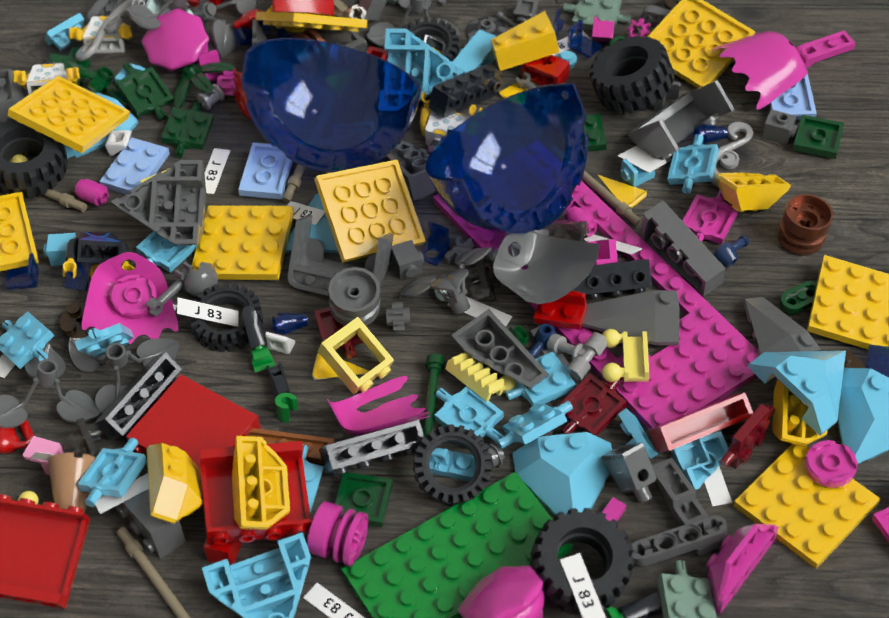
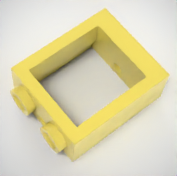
M359 317L323 341L318 349V353L353 395L360 390L362 393L368 390L374 384L372 381L377 377L382 379L391 372L390 366L394 362V359ZM355 335H358L380 362L379 365L360 379L335 351Z

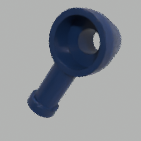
M742 235L731 244L726 242L721 245L713 255L723 266L729 268L738 260L736 251L747 246L749 240L745 235Z
M542 324L537 330L534 337L535 344L528 351L534 358L542 350H548L547 343L549 338L553 334H557L552 325Z

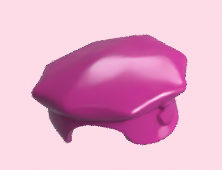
M178 8L160 15L157 18L161 23L160 27L155 30L148 29L142 39L149 62L169 72L189 64L198 63L200 54L208 50L209 40L201 18Z
M531 566L499 567L473 587L458 611L463 618H537L544 605L543 581Z

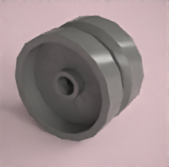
M358 267L345 268L335 274L328 288L329 307L334 319L343 326H346L357 317L365 326L373 322L379 315L381 307L379 280L370 271Z

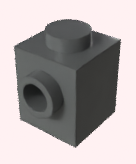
M771 109L765 122L762 138L788 145L790 137L794 138L797 132L798 125H794L796 116Z
M412 240L392 246V262L401 280L422 274L424 257L421 251H417Z

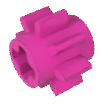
M642 18L639 19L638 23L631 20L632 25L630 28H626L630 33L628 36L630 38L638 36L636 34L638 33V27L642 28L640 36L643 38L651 34L649 31L651 24H644V19Z
M223 71V75H218L217 85L221 88L224 95L234 96L233 71Z

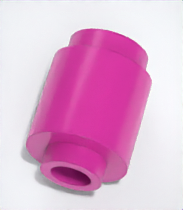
M81 179L76 184L75 194L81 200L96 206H101L108 200L109 193L106 186L90 179Z
M573 206L566 212L564 219L567 221V225L582 238L590 237L596 232L597 220L583 208Z

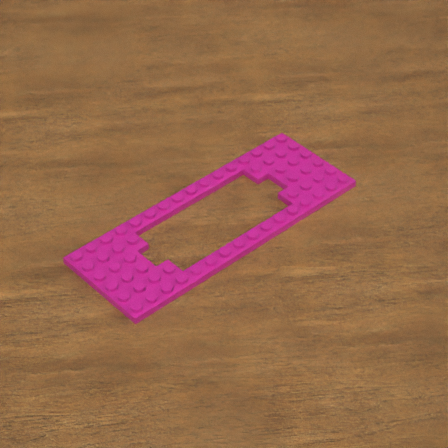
M540 140L483 170L482 175L469 177L460 182V184H456L434 196L435 205L467 238H472L476 248L492 247L493 250L499 249L505 238L504 230L506 226L524 228L518 221L541 208L554 218L573 206L583 208L596 219L597 229L606 238L616 239L618 242L642 248L633 254L621 253L630 261L649 259L651 282L659 290L677 291L679 309L686 315L679 319V344L669 345L652 357L648 354L649 382L623 381L615 389L617 394L627 401V407L648 429L719 401L758 377L747 367L749 363L759 357L757 349ZM528 266L521 267L523 270L528 268ZM528 302L535 310L537 309V303ZM553 326L559 335L566 338L567 343L574 346L580 343L585 344L593 334L587 327L583 326L581 330ZM605 348L600 356L594 355L589 364L602 381L608 383L602 375L604 366L608 363H616L620 368H623V355L616 358Z

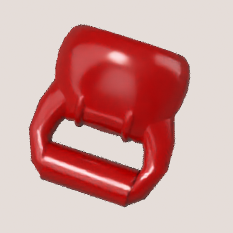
M251 9L245 12L239 20L233 23V28H241L244 31L253 28V19H256V12L263 11ZM258 20L259 24H262L263 20Z
M27 420L20 425L26 441H19L15 428H0L1 454H9L14 452L15 449L26 448L29 445L34 434Z

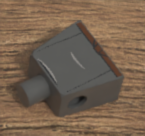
M643 443L621 445L601 456L621 492H634L638 503L646 502L652 498L647 485L656 481V475Z

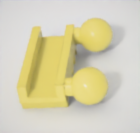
M614 329L605 330L602 335L607 340L606 347L614 348L619 343H623V368H620L616 363L606 364L602 370L604 379L608 382H616L620 377H624V382H649L647 331H642V337H628L627 331L619 334Z
M465 352L448 360L445 368L486 402L490 400L491 395L494 393L500 396L502 393L505 394V391L517 387V382L505 375L497 380V373L490 375L489 367L483 369L482 362Z

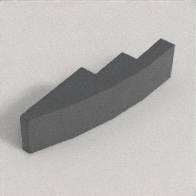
M673 458L652 465L656 475L655 482L679 526L709 517L696 499L695 489ZM688 533L685 537L688 541H693L698 535ZM721 541L694 551L699 557L721 548Z

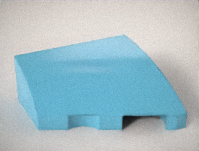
M718 431L671 450L676 464L696 491L720 465L719 460L727 453L728 446L722 432Z

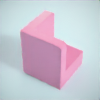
M33 436L23 453L24 459L40 463L45 474L50 475L49 461L31 459V456L35 452L54 455L64 452L60 443Z

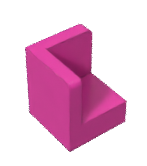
M594 17L592 42L610 43L613 40L614 21L598 20V17Z
M616 239L588 242L600 244L597 260L594 265L618 262Z

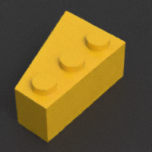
M545 11L491 39L495 60L500 71L559 53L556 34Z

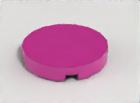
M137 274L126 275L120 278L110 292L113 308L121 316L127 318H140L149 314L148 311L151 308L146 306V303L151 298L157 299L156 288L152 281Z
M826 440L811 446L806 455L805 468L813 481L825 487L836 488L843 487L851 482L856 474L858 462L855 454L848 446L837 444L836 441Z

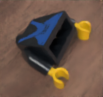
M82 231L79 237L73 238L67 243L66 262L63 263V277H65V273L68 271L73 272V278L76 277V261L103 263L119 254L129 252V247L113 233ZM130 259L122 262L124 270L131 271L135 269L130 265Z

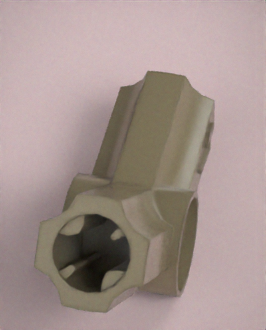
M334 0V15L332 17L364 19L366 15L364 7L354 5L349 8L341 0Z

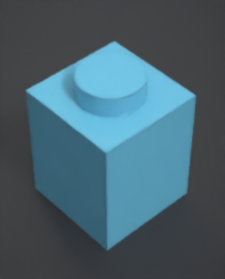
M75 233L48 234L47 244H44V255L49 258L51 266L63 265L66 262L67 243L69 240L76 238Z

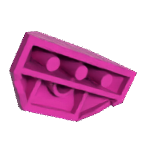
M752 524L739 528L732 537L728 535L721 545V552L718 555L714 553L707 563L709 568L707 579L710 581L716 613L719 615L722 613L776 539L778 526L774 524Z

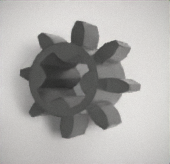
M403 302L392 303V308L386 309L387 326H393L394 331L405 330V325H410L409 307H403Z

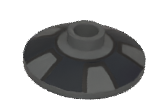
M481 17L473 20L468 25L467 36L470 39L479 30L499 36L506 32L507 28L497 18Z

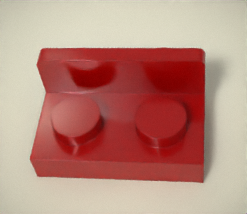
M571 291L554 302L538 304L534 316L535 323L581 330L587 310L585 294Z

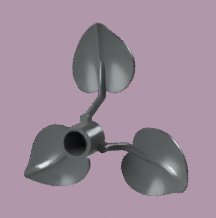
M159 0L164 2L165 5L156 14H153L149 8L143 5L134 4L129 7L128 14L139 26L155 30L161 25L157 18L169 5L176 9L183 7V11L187 12L189 3H187V0ZM209 42L207 52L215 49Z
M198 0L200 1L198 2L199 5L193 8V14L199 16L202 21L214 22L212 25V35L220 58L236 48L238 37L232 25L226 24V21L223 19L212 18L216 14V10L235 4L237 12L243 15L245 12L255 9L256 0H232L217 6L206 2L207 0Z
M398 0L399 6L405 9L406 12L396 29H402L410 11L415 15L424 12L425 17H428L429 20L428 8L431 6V0ZM387 22L376 23L370 28L366 37L375 45L385 47L386 28L395 29V27ZM451 24L452 28H455L456 34H458L459 39L461 37L460 32L453 24ZM431 36V37H433V38H435V39H437V40H439V41H441V42H444V41H443L441 38H439V37Z
M475 248L464 252L455 260L456 265H459L458 270H454L437 279L435 276L418 278L401 291L398 296L399 299L401 297L416 296L429 288H434L441 294L445 302H449L453 314H461L470 308V304L465 295L467 293L465 278L469 272L464 268L466 265H472L481 260L490 251H493V248Z
M69 338V354L77 369L85 373H93L99 369L100 364L105 365L107 361L114 368L116 386L106 385L102 387L95 397L96 407L101 414L128 386H121L119 369L127 364L128 358L139 364L143 363L145 367L153 357L166 352L175 361L180 346L178 341L172 339H150L138 346L137 355L139 358L131 354L130 350L126 351L122 344L112 343L107 347L106 354L94 358L77 350L75 341L82 338Z
M47 343L43 351L48 354V359L41 356L44 360L39 361L35 357L25 364L27 375L34 379L24 401L19 404L18 399L13 396L0 395V428H14L26 421L28 414L23 408L27 405L38 384L43 388L55 385L57 396L61 400L57 404L56 411L67 422H85L97 418L100 415V411L97 409L95 401L82 391L70 390L65 396L62 395L59 385L60 380L57 378L64 374L66 365L62 357Z

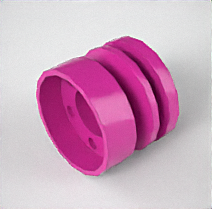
M326 501L319 506L310 527L307 543L310 554L326 559L333 551V560L339 563L343 560L345 565L352 566L353 562L358 559L366 541L369 522L368 515L364 512L356 514L355 510L349 509L343 516L342 506Z

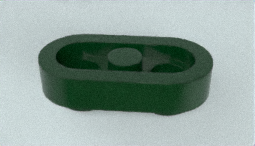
M806 281L783 292L779 301L780 308L788 314H797L812 307L817 282Z

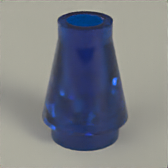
M701 123L699 126H695L693 135H702L704 137L702 144H708L726 139L727 128L725 126L720 127Z
M278 313L277 316L272 317L274 332L283 336L302 327H307L308 318L306 313Z

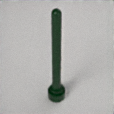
M429 354L426 357L425 367L429 373L425 413H430L425 415L429 417L424 418L422 431L424 437L433 429L438 375L444 369L445 358L440 354Z

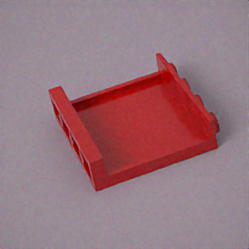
M180 375L127 434L126 439L128 442L129 438H135L139 444L133 452L145 454L146 458L149 445L163 443L169 446H176L185 451L200 469V449L235 447L236 436H247L253 428L261 429L258 415Z
M302 441L266 444L287 466L290 512L268 529L240 528L234 519L232 469L235 447L200 449V471L207 544L225 545L228 542L236 541L249 543L257 539L277 540L281 537L294 536L302 532L304 537L309 535L313 519L310 516Z
M0 494V598L66 609L90 518L83 512V509L75 506H68V509H63L51 502H44L43 505H39L27 498H20L19 501L11 500V497Z

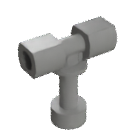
M593 332L585 344L580 343L576 346L567 343L566 338L558 334H553L547 343V348L550 352L558 355L566 352L572 355L573 361L567 367V370L572 377L578 380H582L590 370L589 362L593 356H600L607 346L605 336L597 332Z

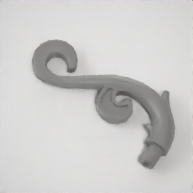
M126 0L120 4L103 22L94 42L83 45L77 51L76 59L81 62L91 57L105 35L115 31L122 24L123 19L121 17L128 13L129 7L134 4L145 6V1Z
M734 122L728 126L727 135L734 142L718 148L719 152L716 163L720 160L721 166L725 169H734L738 166L739 155L732 150L752 139L753 129L750 125L743 122ZM743 132L746 135L744 138L737 140L738 136L735 133ZM715 165L713 179L710 182L715 186L719 187L714 178L715 174L719 173Z

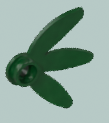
M66 61L70 68L78 67L80 76L92 79L88 83V87L91 90L100 93L105 88L112 98L128 105L120 92L112 84L115 74L111 69L101 66L94 72L71 61Z
M213 62L201 66L189 64L184 67L181 74L182 80L179 82L174 94L175 108L182 107L190 82L202 92L210 94L213 92V88L209 79L203 73L233 71L235 66L223 62Z

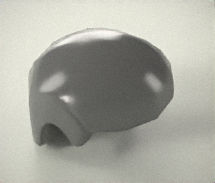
M200 262L198 270L190 269L189 274L184 279V288L193 297H197L199 293L206 296L204 289L209 287L211 291H214L213 285L218 284V275L211 263Z

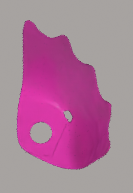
M766 31L711 49L725 48L720 57H732L735 59L736 63L732 72L748 75L749 81L745 90L758 91L761 94L756 106L757 110L771 103L803 79L808 73L793 43L777 32Z
M133 252L119 254L101 263L96 268L90 281L82 317V329L86 330L88 327H95L98 330H102L120 323L131 329L134 339L129 340V344L140 335H147L150 339H157L165 328H170L177 332L178 321L172 299L163 305V310L157 317L149 313L140 318H127L117 313L111 304V289H113L115 283L120 278L126 275L137 274L143 278H148L156 288L157 298L168 289V286L158 266ZM128 259L135 261V269L131 271L124 270L121 266L123 261Z
M407 376L392 379L339 402H330L327 398L344 431L353 436H362L429 417L425 415L430 413H422L426 408H413L410 406L418 398V395L415 394L389 401L366 413L357 410L361 405L400 390L407 381Z

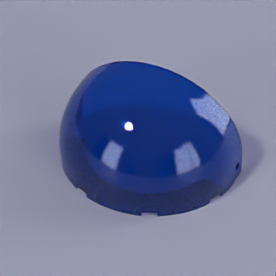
M301 38L264 40L253 45L245 53L242 70V90L245 91L246 106L255 126L273 147L276 146L286 154L285 157L302 166L333 173L373 165L385 158L402 141L415 117L421 95L420 85L409 73L375 55L339 44Z
M575 83L550 84L519 92L479 111L447 134L432 150L426 162V172L444 203L465 221L491 232L522 234L541 230L554 222L572 202V194L575 187L580 186L587 162L588 134H585L584 120L587 119Z

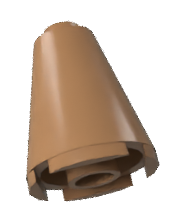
M59 453L50 457L48 468L54 503L59 505V508L68 509V506H75L83 509L85 513L87 507L85 499H87L90 493L80 491L77 483L96 459L95 457L82 454V458H75L74 453Z

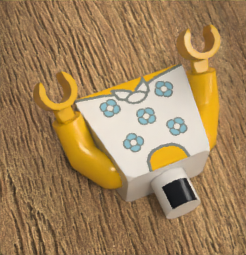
M106 11L103 13V16L92 17L89 24L82 30L80 27H70L69 39L75 38L76 40L84 41V45L89 42L93 43L101 25L112 12ZM122 23L115 31L107 33L94 53L125 52L124 38L129 40L133 36L130 25Z
M48 61L44 64L34 65L31 72L27 75L26 71H13V82H17L22 88L28 89V94L30 95L56 76L77 84L80 75L78 67L64 69L63 64H55L52 61Z
M422 93L421 99L424 103V108H421L420 128L422 135L425 137L426 144L429 146L428 150L430 153L440 154L441 150L447 151L450 146L464 145L470 137L474 136L478 125L476 122L484 116V110L481 107L479 112L474 114L477 107L474 104L470 106L469 113L472 117L454 113L443 118L428 108L430 100L426 101V93Z

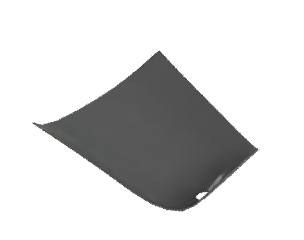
M535 233L509 234L503 239L494 260L493 271L496 278L502 284L514 291L525 301L537 304L554 302L571 292L590 274L597 260L600 244ZM512 242H517L521 248L520 253L515 257L511 256L508 252V247ZM528 264L526 270L521 269L523 265Z

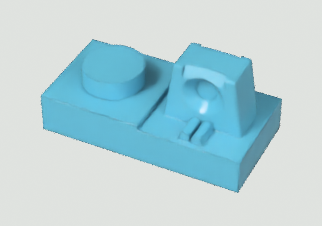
M78 13L47 31L45 41L49 46L54 44L59 50L70 45L68 38L69 28L80 27L82 30L84 18Z
M627 409L621 411L618 414L623 421L620 426L628 436L632 435L634 437L626 445L643 443L649 458L652 459L658 455L636 416Z
M436 448L430 456L429 466L432 474L468 482L471 481L475 474L476 465L473 455Z

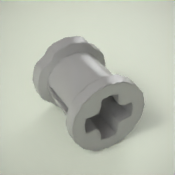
M216 84L212 85V93H199L197 95L198 101L205 110L211 109V105L225 99L223 91Z

